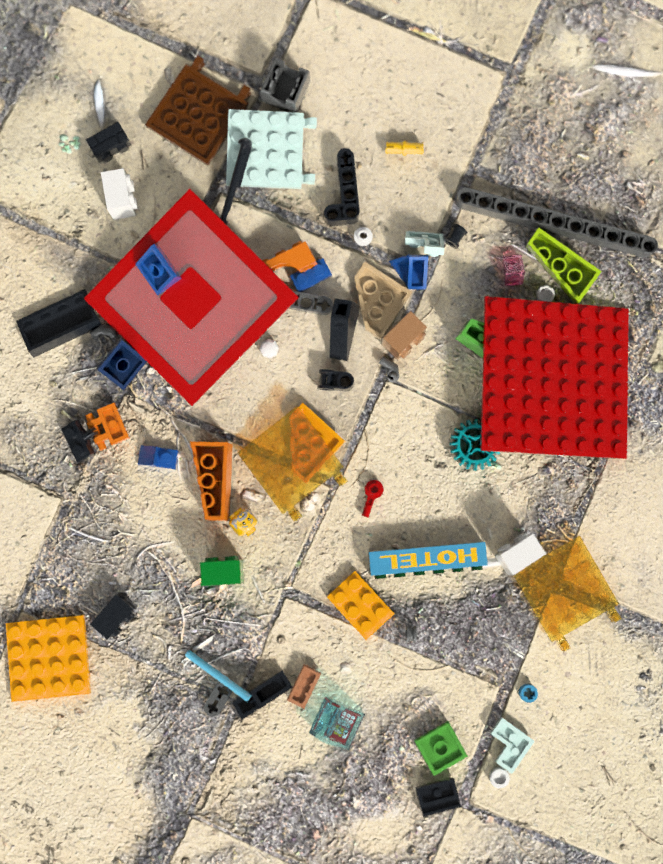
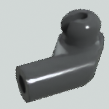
M101 324L89 332L94 340L102 335L110 336L111 339L119 336V333L109 324Z

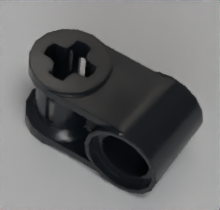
M328 369L319 370L321 374L320 385L317 386L319 390L346 392L354 387V378L349 372ZM342 378H349L351 383L348 386H342L340 384Z

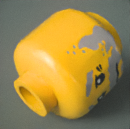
M240 507L229 516V526L238 536H243L244 534L249 536L256 530L254 526L257 524V519L248 508L242 509Z

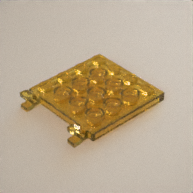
M299 406L292 409L238 452V455L281 513L285 514L288 511L294 522L303 517L295 505L331 477H334L339 486H343L348 482L340 471L344 468L343 464Z
M580 536L550 551L513 575L550 642L556 640L561 651L565 652L571 648L564 635L604 612H607L611 622L616 623L622 619L615 609L619 602Z

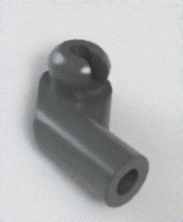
M383 356L379 364L387 369V380L394 383L398 381L400 376L398 365Z

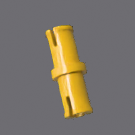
M403 140V142L386 141V154L395 153L403 154V156H406V154L423 155V149L419 148L424 147V142L412 143L407 142V140Z

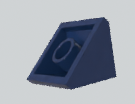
M120 339L96 369L122 390H125L147 361Z

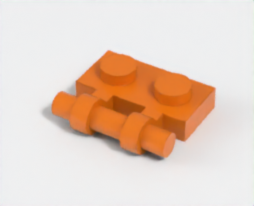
M111 403L97 409L99 417L96 419L92 413L85 415L88 429L95 427L96 431H98L93 441L95 445H98L100 451L107 448L104 441L108 439L113 446L130 438L116 403ZM103 424V427L106 432L102 435L98 428V425Z

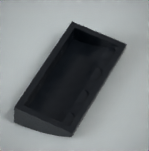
M85 289L16 321L27 350L33 358L84 335L102 324L96 310L84 299L88 295Z

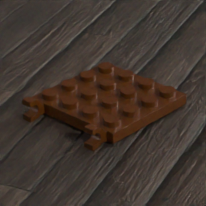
M197 55L191 67L185 64L145 126L209 166L228 137L229 109L246 110L249 106L246 100L252 93L248 86L243 85L239 94L235 95L200 73L205 63H203L204 59Z

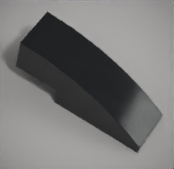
M282 670L249 690L248 693L251 694V698L248 701L239 697L229 703L240 721L291 689L292 685Z

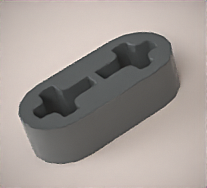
M221 682L215 686L204 705V711L210 717H215L222 711L232 694V690L227 687L228 694L224 693L221 698L218 697L220 693L219 686H224ZM215 700H218L219 702L216 705L218 711L210 712L208 704H213Z

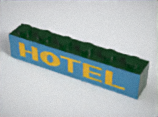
M485 542L368 552L370 576L375 575V579L386 578V574H394V577H405L406 573L413 572V576L425 575V571L431 570L433 574L444 573V569H452V572H463L465 567H471V571L483 570V566H488Z

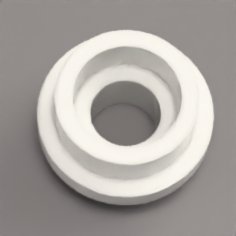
M360 227L355 231L354 240L358 245L367 246L371 243L373 235L370 229ZM364 233L367 235V237L365 239L360 238V234Z

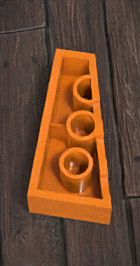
M190 441L205 520L229 521L233 445L228 442Z

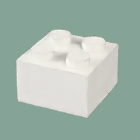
M124 168L101 172L106 206L112 218L117 220L136 216L135 210L138 209V205L133 195L135 188L130 174H126Z
M522 533L513 539V544H505L497 549L499 553L495 557L507 575H515L546 555L534 534Z

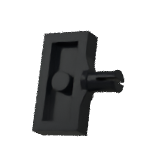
M74 420L61 428L77 463L83 462L95 454L90 440L91 437L98 434L95 427L86 432L80 421Z

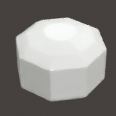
M548 285L539 287L535 294L537 301L552 302L555 297L554 289Z
M267 339L261 343L260 351L263 357L271 359L277 356L279 347L276 341Z

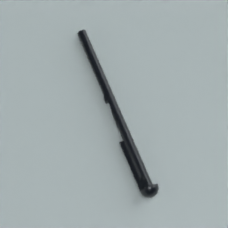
M241 138L238 141V144L241 146L220 217L226 225L228 224L226 218L231 209L236 188L240 189L252 148V142L248 138Z

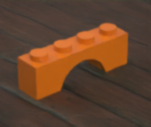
M302 241L296 242L292 245L291 249L277 252L275 257L270 260H262L273 272L281 267H292L303 273L318 264L306 241L303 243Z

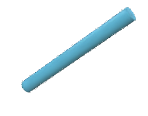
M191 650L187 651L185 657L245 701L251 698L250 693Z

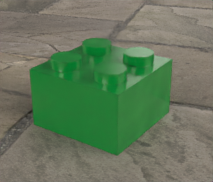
M238 556L225 557V561H219V557L205 558V562H200L201 586L244 583L243 560H238Z

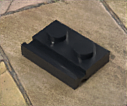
M453 777L415 787L423 817L461 807Z

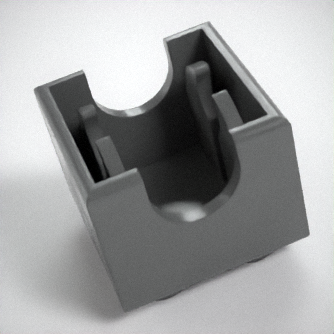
M274 58L260 91L262 102L287 112L297 113L310 83V71L301 67L298 71L287 67L283 60Z

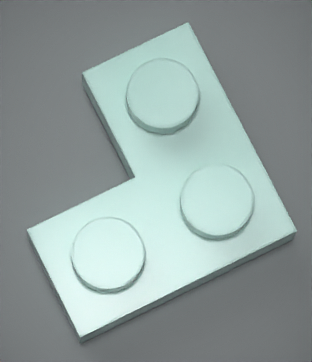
M406 231L405 245L412 248L424 246V254L429 256L444 255L443 234Z
M501 717L490 732L505 744L495 762L513 774L535 741Z

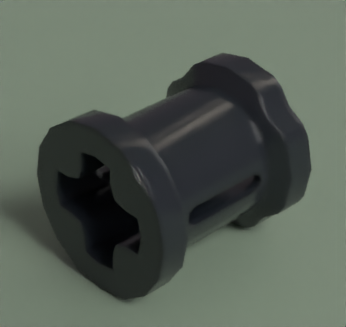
M455 223L448 237L444 238V242L452 248L458 249L459 242L468 232L464 227Z

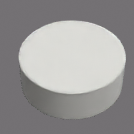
M496 767L489 774V780L494 787L504 788L508 785L510 777L504 768Z

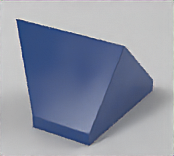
M407 255L389 261L407 286V289L426 290L428 255Z

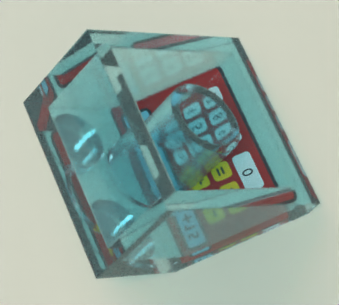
M325 697L309 734L323 743L349 750L365 714L342 702Z

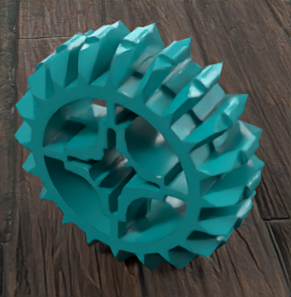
M474 419L473 425L470 420H467V427L460 423L461 430L458 428L454 429L457 436L451 435L450 437L455 440V442L449 443V446H455V449H452L450 453H457V456L453 459H461L459 466H462L464 462L467 463L465 466L467 470L471 465H473V471L477 470V465L483 470L485 469L484 463L490 467L492 465L490 460L494 462L497 460L493 454L499 455L500 452L481 451V439L478 444L480 448L477 447L470 452L473 445L471 441L475 442L481 438V433L478 437L465 434L469 430L481 431V423L478 425V419ZM461 438L468 446L465 454H463L460 447ZM474 452L486 456L482 460L469 459Z

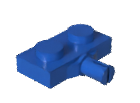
M324 258L318 260V264L303 273L298 271L290 275L298 292H303L332 276Z

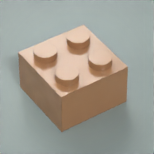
M410 311L383 337L381 345L397 361L401 357L404 359L409 355L414 344L418 346L424 340L427 327Z

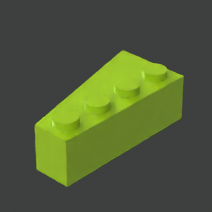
M540 228L537 229L525 246L575 304L582 300L602 272Z

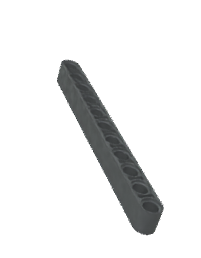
M465 187L459 190L456 197V205L463 210L534 229L540 228L545 232L634 256L647 258L658 248L657 240L647 235ZM466 195L469 201L464 202L460 197ZM484 200L488 205L483 207L479 204V201ZM497 206H504L506 211H499ZM521 210L524 216H518L515 211ZM533 215H539L542 221H536ZM552 220L559 221L560 226L553 225ZM570 225H576L578 231H573ZM588 230H594L596 232V236L590 235ZM607 234H611L614 237V241H610L607 238ZM625 239L631 240L633 245H627ZM644 244L649 245L651 251H647L644 248Z

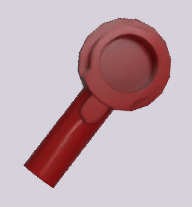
M371 480L365 485L367 500L361 516L369 518L374 500L383 494V485L378 480Z

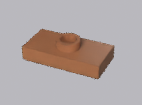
M304 664L287 701L304 709L321 672Z

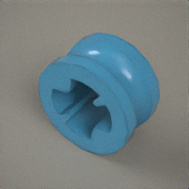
M524 684L519 689V696L523 701L531 703L537 699L538 691L534 686ZM527 688L533 691V695H530L531 698L524 695V691Z

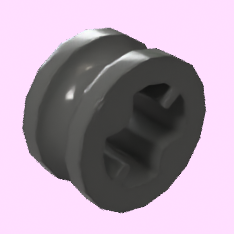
M406 626V643L410 641L416 643V626L412 628Z

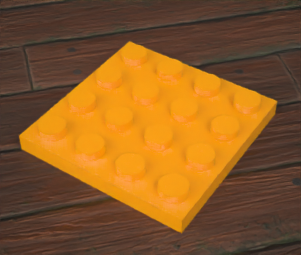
M85 615L6 623L11 702L91 693Z

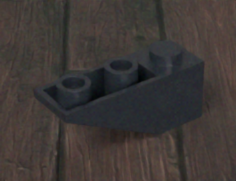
M337 298L334 300L330 323L331 359L348 361L360 306L353 301Z

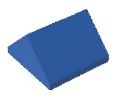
M155 244L151 245L136 263V266L157 295L182 279L162 249Z

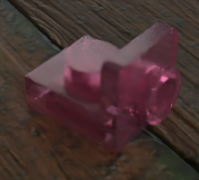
M522 255L503 256L504 284H523L525 269Z

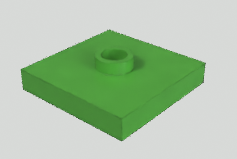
M449 721L414 739L433 776L468 757Z

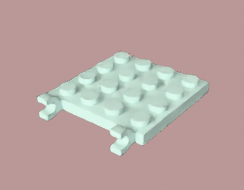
M229 109L226 186H229L241 146L238 144V141L241 138H248L252 142L241 187L301 189L302 184L314 185L315 174L302 175L303 128L316 129L317 118L310 117L304 119V113Z

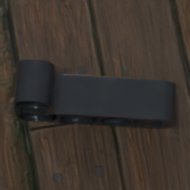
M343 148L337 153L341 204H332L325 208L324 221L329 226L352 225L359 219L360 208L354 154L350 149ZM343 157H347L348 164L345 167ZM349 174L352 179L344 180L342 177ZM350 192L354 197L348 199L344 195ZM351 210L354 211L356 215L354 217H349L346 215V212ZM334 212L337 214V217L330 219L327 215Z

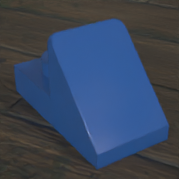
M141 445L138 465L176 470L179 451L159 448L157 446Z

